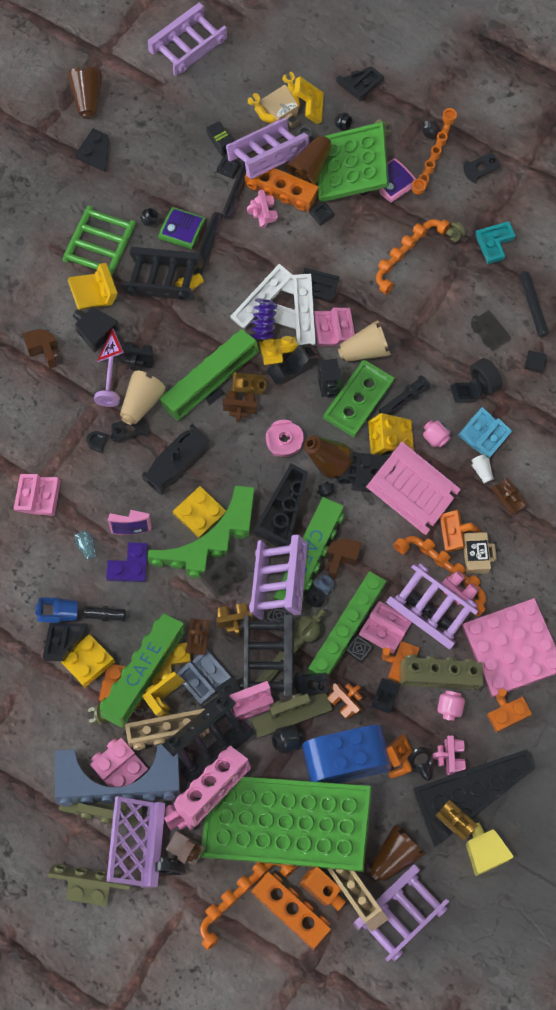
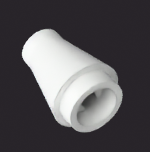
M486 454L471 460L473 463L472 467L484 484L494 480L490 460L486 457Z

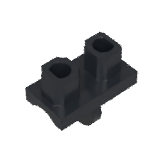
M128 341L125 345H121L124 353L120 354L119 362L131 364V370L134 371L137 366L152 368V346L144 345L140 349L136 348L133 342Z

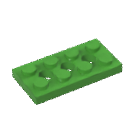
M363 359L327 409L323 419L355 438L395 378ZM372 381L374 386L368 388L364 385V382ZM361 395L364 397V400L357 402L354 400V396ZM351 409L354 414L346 416L344 410Z

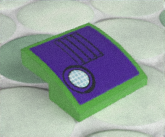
M172 207L164 221L158 239L192 249L198 240L199 232L204 226L206 218Z

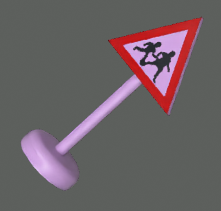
M114 329L111 330L97 362L109 359L106 390L98 391L94 395V402L105 407H114L120 403L119 395L110 391L113 357L124 353Z

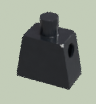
M94 307L90 308L86 313L79 309L73 313V318L77 320L75 323L76 332L94 353L107 341L112 329L115 332L119 330L118 323L114 318Z

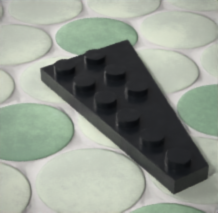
M527 749L413 788L434 848L453 834L436 817V814L450 800L472 819L534 769Z

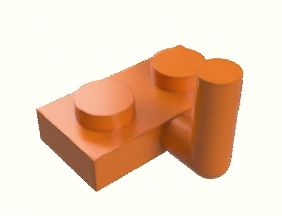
M458 510L447 512L440 516L446 552L465 548L463 532L481 533V529L471 522L462 524L460 511Z
M401 641L397 654L394 656L390 654V649L385 647L381 658L393 663L388 679L400 683V661L407 655H417L420 648Z
M501 688L498 691L496 700L500 708L487 714L496 733L532 715L523 696L507 703L504 698L507 693L506 690Z
M405 734L397 736L386 748L393 767L402 765V767L388 772L391 779L412 771L407 758L413 751Z

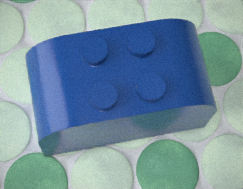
M370 725L316 737L304 742L302 745V754L309 782L338 784L387 773L392 767L381 725Z

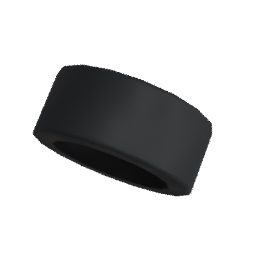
M482 358L470 366L472 379H479L484 394L491 395L502 388L503 381L501 375L491 361Z

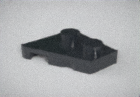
M372 66L361 71L351 72V75L346 77L341 75L336 77V82L359 101L384 81V76Z
M93 128L76 152V159L105 172L108 155V135Z
M49 623L43 653L44 661H65L87 632V624Z

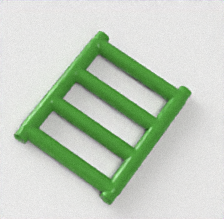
M87 206L62 260L67 263L72 261L97 270L100 263L73 254L76 246L111 257L112 261L108 268L112 277L136 222L134 220L128 222L95 211L93 207ZM91 216L126 228L122 237L86 224ZM83 231L117 242L119 245L117 250L113 251L80 240Z

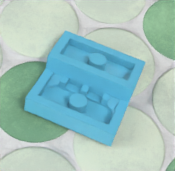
M482 407L458 433V436L482 455L486 454V457L490 458L512 430L499 418H493Z

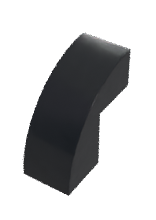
M311 343L298 345L286 360H283L281 363L272 364L267 372L276 385L283 384L304 373L321 357Z

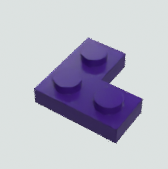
M128 542L127 561L107 560L106 580L146 582L148 544Z

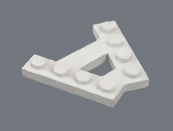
M278 264L230 316L236 324L245 330L252 320L256 318L253 316V313L259 312V310L254 309V306L260 305V303L255 302L256 298L272 301L280 291L293 294L295 310L278 305L277 309H275L277 315L274 317L276 319L275 323L296 329L298 345L311 343L312 346H316L311 274L292 275L283 266Z

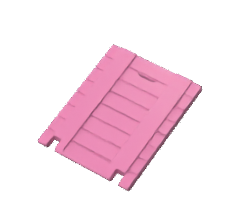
M403 442L399 444L366 486L425 535L430 531L425 524L429 523L431 526H434L453 501L454 497L449 493L452 491L457 495L461 490Z

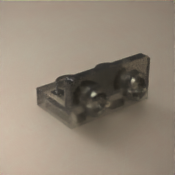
M490 310L479 317L477 315L473 316L471 327L475 333L481 336L486 347L494 351L510 341L511 336Z

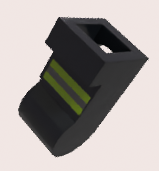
M217 121L206 127V132L223 157L227 155V149L224 148L226 145L234 142L235 139L224 129L222 123Z

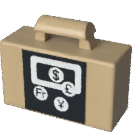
M487 532L465 533L464 558L466 574L489 573L491 569L490 562L497 560L495 544L488 543ZM489 548H491L492 558H490Z

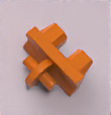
M335 683L327 699L333 705H336L341 699L346 703L340 710V713L346 719L355 714H360L364 709L353 697L358 702L363 698L358 693L361 687L357 685L353 688L348 683L345 686L349 691L348 693L339 683Z

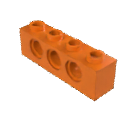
M276 168L253 179L247 177V173L245 175V186L249 189L264 190L265 195H271L282 203L295 206L301 211L309 212L318 197L319 186Z
M267 872L251 890V893L314 950L330 932L331 928L328 927L330 923L323 916L317 917L313 913L314 908L306 901L302 903L297 898L299 896L297 892L291 887L288 889L281 884L283 880L276 873L271 875ZM273 890L282 892L283 896L280 900H273L270 894ZM289 904H295L298 907V912L290 915L286 911V907ZM310 918L314 922L313 928L305 929L302 926V921Z

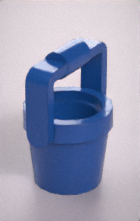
M41 597L38 599L35 607L37 621L53 623L77 621L78 601L60 599V597ZM43 605H53V615H43Z

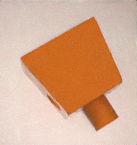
M311 867L298 882L303 889L323 906L331 904L338 911L346 902L338 894L341 888L319 867ZM324 887L328 889L327 895L323 893Z

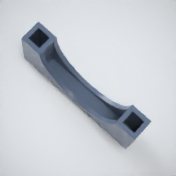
M162 744L157 745L156 757L149 771L138 781L123 787H106L89 779L78 765L75 750L55 751V800L57 805L60 804L67 807L76 803L91 805L93 802L111 804L115 801V797L143 799V801L150 802L158 798L174 800L180 795L178 755L176 754L173 757Z

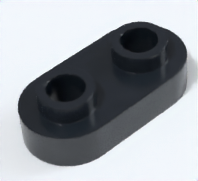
M159 858V862L155 863V872L165 875H184L185 865L181 864V861L178 860L172 861V858Z

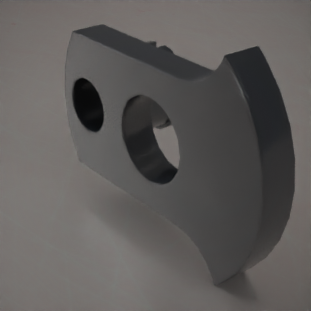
M491 152L472 162L465 160L464 173L469 181L476 183L480 177L499 169L500 164L497 157ZM479 164H486L484 170L479 171L476 169Z
M144 417L136 424L131 425L135 428L134 431H127L125 426L129 424L123 421L111 425V439L114 442H121L124 439L138 435L147 437L149 432V425Z
M298 671L294 677V686L298 694L329 693L333 688L332 680L326 672L304 675ZM309 680L316 682V688L309 685Z

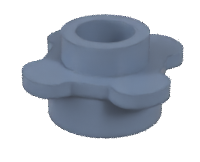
M320 575L318 580L315 579L313 581V584L321 589L325 595L334 589V581L328 575Z

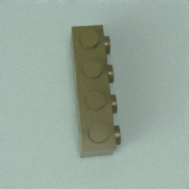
M407 655L400 661V685L478 690L483 686L482 662H476L475 659L457 661L453 657L441 660L437 659L436 656L418 658L417 655Z

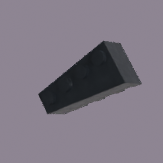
M290 463L257 522L253 534L276 547L289 546L307 471Z

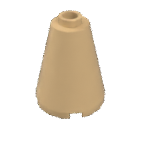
M378 320L340 344L341 348L338 349L341 360L345 358L346 362L391 355L390 351L386 352L385 350L388 349V345L381 326L377 328V325H380Z
M134 371L131 375L120 413L123 422L129 425L136 424L164 395L166 387L156 377L152 376V378L146 376L147 373L143 371Z

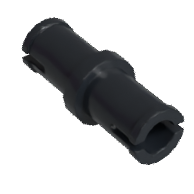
M103 606V608L85 607V619H102L103 622H107V620L125 621V609L108 608V606Z

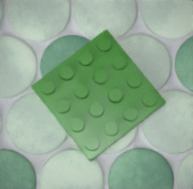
M383 122L325 136L331 141L332 148L318 179V193L321 202L389 187L385 125Z

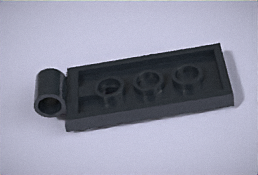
M353 452V463L351 462L348 470L342 476H337V482L341 484L352 483L351 489L354 491L372 492L366 487L374 477L371 471L376 470L378 472L390 456ZM426 460L432 466V460Z

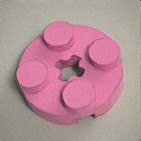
M290 420L274 422L266 432V445L271 453L277 457H290L300 452L303 444L302 429ZM282 435L290 438L287 442L280 440Z

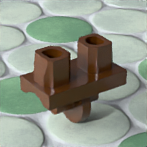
M228 391L226 398H223V411H229V416H235L236 422H240L241 417L248 418V414L257 413V402L254 393H245L244 400H237L238 393Z
M508 477L491 488L511 516L528 505L518 492V488L511 483Z
M190 618L186 654L206 656L210 620Z

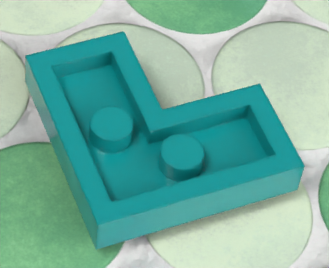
M509 221L475 232L487 264L504 260L505 254L500 244L515 240L516 237Z

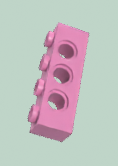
M232 746L223 750L214 763L208 765L204 773L198 779L193 780L190 787L177 797L174 803L177 813L196 827L251 769L248 758Z

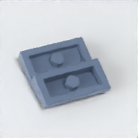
M208 649L206 650V656L198 655L192 662L189 661L177 672L186 681L183 685L201 705L216 694L215 687L232 677Z

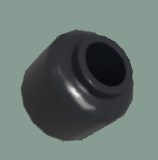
M294 725L277 728L274 735H272V744L275 750H279L282 754L298 750L303 741L301 730H297Z

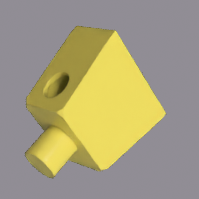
M480 822L476 823L478 826L471 833L473 839L466 843L475 876L504 864L513 858L512 853L497 832L493 829L485 833Z

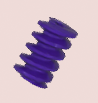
M256 298L255 302L260 303V305L254 306V309L259 310V312L253 313V316L258 319L252 320V323L256 324L257 327H251V330L255 331L256 334H251L250 336L255 339L273 338L274 333L272 331L275 329L273 324L276 322L274 317L277 315L275 309H277L278 305L268 299Z

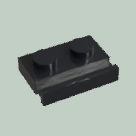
M304 268L303 274H311L313 298L333 303L340 276Z

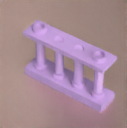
M199 2L148 39V50L153 55L161 51L173 63V75L176 77L178 74L185 72L190 65L214 47L222 44L227 39V27L223 26L217 30L204 18V6ZM200 23L212 35L204 40L192 26ZM187 32L199 45L191 49L178 36ZM174 42L186 54L178 59L166 45Z
M284 117L226 145L228 160L232 161L240 158L244 161L247 177L253 179L290 161L309 144V137L306 133L296 137L288 130L287 118ZM284 136L288 141L282 144L276 141V139ZM269 143L273 148L265 151L262 146ZM253 150L259 154L253 158L246 155Z
M292 535L289 546L270 548L261 540L257 543L252 598L249 608L250 613L259 620L263 619L264 610L283 607L293 615H301L308 542L300 535ZM290 553L288 563L269 566L270 556ZM288 571L286 581L267 584L268 574ZM286 589V597L283 600L265 602L266 592Z
M415 563L411 567L416 571L399 595H396V597L391 595L386 603L450 650L456 642L453 639L455 632L470 612H473L475 615L477 614L479 609L476 607L478 605L469 598L465 600L428 573L429 569L421 563L417 565ZM423 576L432 584L417 605L410 608L405 604L407 602L406 598ZM440 588L448 596L432 618L427 620L421 616V611L437 589ZM456 600L464 608L448 630L443 632L437 628V623L453 601Z
M415 864L376 900L388 917V921L404 938L397 947L378 928L371 932L361 917L353 923L358 931L362 927L367 929L389 952V955L385 958L387 962L390 959L395 962L403 954L401 949L435 915L441 917L448 910L446 905L449 901L445 899L440 904L418 880L419 877L416 874L420 870ZM406 884L412 885L434 908V911L427 918L403 894L402 888ZM392 898L394 900L397 899L420 924L412 933L388 909L389 906L386 903Z

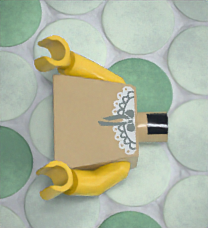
M289 72L290 80L286 78V74L282 77L283 81L288 83V86L283 85L261 100L259 94L254 93L255 102L251 97L248 98V104L255 106L254 109L263 122L272 124L286 117L291 128L298 125L299 120L296 117L300 101L299 97L294 94L295 84L292 81L295 75L293 72Z

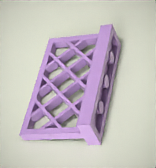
M115 797L106 882L141 886V888L158 887L159 873L155 872V863L159 862L161 856L165 803ZM121 802L126 803L131 809L125 816L120 810ZM141 806L148 807L147 816L144 819L137 811ZM132 814L139 821L133 828L127 820ZM121 823H124L129 830L123 837L118 832ZM141 825L146 831L145 837L142 840L135 832ZM130 835L137 842L131 849L125 842V839ZM120 843L127 851L121 858L116 853V847ZM139 846L144 852L141 860H138L133 853ZM128 856L135 863L129 870L122 862ZM117 865L125 873L120 878L114 877V868ZM137 867L142 873L141 881H136L131 875Z

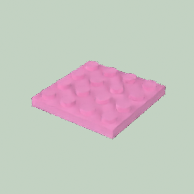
M535 598L462 624V629L476 662H482L483 678L492 698L496 697L501 688L505 689L506 692H510L556 675V646Z

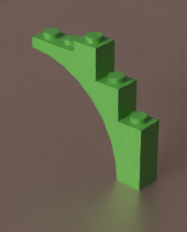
M235 486L233 497L226 513L213 529L198 540L179 548L149 550V564L155 567L168 565L174 569L186 567V575H189L191 578L205 577L208 555H211L213 558L227 557L230 535L239 539L249 537L254 488Z

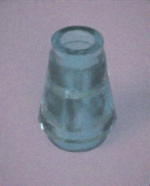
M83 530L73 535V541L85 557V560L96 556L92 534L88 530Z

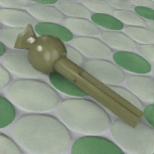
M318 608L317 613H314L311 617L302 616L294 623V653L303 642L310 643L318 638L320 634L318 623L321 621V616L326 615L321 608ZM280 651L271 662H281V660H284V652ZM264 670L254 682H270L279 670Z

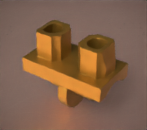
M233 372L231 391L263 394V391L266 389L265 376Z
M247 603L236 605L237 614L230 615L229 606L219 607L217 617L218 628L226 627L227 633L235 632V637H239L241 620H244V615L251 616V622H253V616L249 612Z
M450 800L436 814V817L463 842L478 826Z

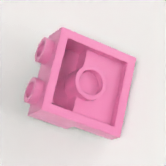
M115 738L107 745L108 749L103 754L101 752L95 754L90 764L91 768L108 787L130 785L148 772L147 767L122 738L119 740Z

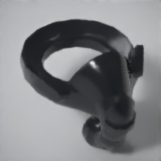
M425 747L414 749L408 757L412 772L418 773L424 780L429 781L432 776L430 771L433 764L432 753ZM423 753L428 756L426 763L418 766L414 765V759L417 755Z

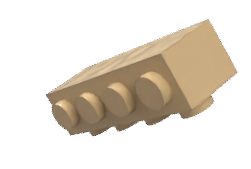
M205 708L127 723L125 728L128 745L130 748H134V750H142L147 745L154 744V746L164 744L171 736L205 710ZM209 727L199 735L201 738L209 733Z

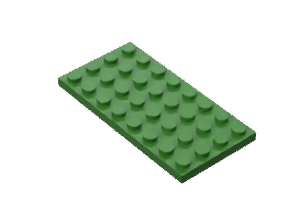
M242 777L205 816L201 843L205 848L200 857L364 872L372 787Z

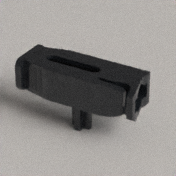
M193 424L189 426L190 431L187 430L180 434L155 459L147 473H142L144 482L160 495L164 493V489L174 484L209 449V441L200 434Z

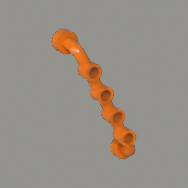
M447 108L443 111L442 120L444 125L441 132L437 134L435 146L431 148L430 158L425 162L423 174H420L419 178L412 182L411 190L414 194H423L428 186L429 175L434 172L435 162L441 156L442 146L446 145L450 126L456 121L457 112L452 108Z
M437 219L428 220L423 225L417 223L413 228V236H404L401 241L403 246L400 249L394 247L390 252L391 258L388 261L386 259L380 261L378 265L380 270L376 274V282L380 286L379 291L385 295L390 293L394 283L389 279L383 280V276L392 270L397 261L399 262L403 259L405 253L409 249L411 250L416 242L426 235L430 227L436 226L437 232L445 235L451 227V223L446 219L442 221Z
M408 536L404 539L398 538L393 546L400 554H406L410 549L409 544H415L423 554L432 557L438 566L444 567L449 571L450 575L458 570L465 577L461 582L466 588L472 583L479 589L476 593L478 600H473L478 605L476 608L479 609L476 616H480L485 611L486 595L483 589L478 586L481 583L480 580L474 575L468 578L463 574L465 568L460 563L452 565L449 562L450 556L445 551L436 552L434 550L435 543L432 540L426 539L423 541L416 536Z
M256 863L252 868L254 873L249 878L246 875L242 876L236 884L239 887L234 892L229 889L221 896L223 902L220 905L212 904L205 911L208 916L205 917L200 926V934L203 938L202 945L206 950H210L220 940L214 932L211 934L208 932V927L219 919L225 910L234 905L238 898L248 892L273 866H280L281 870L279 872L285 878L289 877L296 870L297 866Z

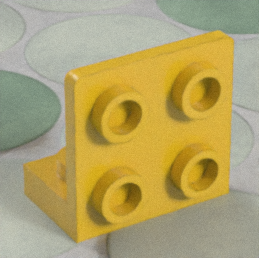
M107 263L99 264L95 274L68 278V283L79 310L112 306L118 294Z
M381 413L368 421L371 454L381 455L387 451L394 452L401 442L414 451L412 421L410 419Z
M175 671L169 672L162 677V681L157 685L154 684L148 687L142 697L156 716L170 715L168 711L171 709L163 699L186 681Z

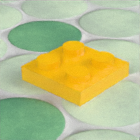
M199 486L172 512L194 535L201 538L221 520L226 510Z
M90 634L74 647L65 661H60L84 688L115 663L114 659Z

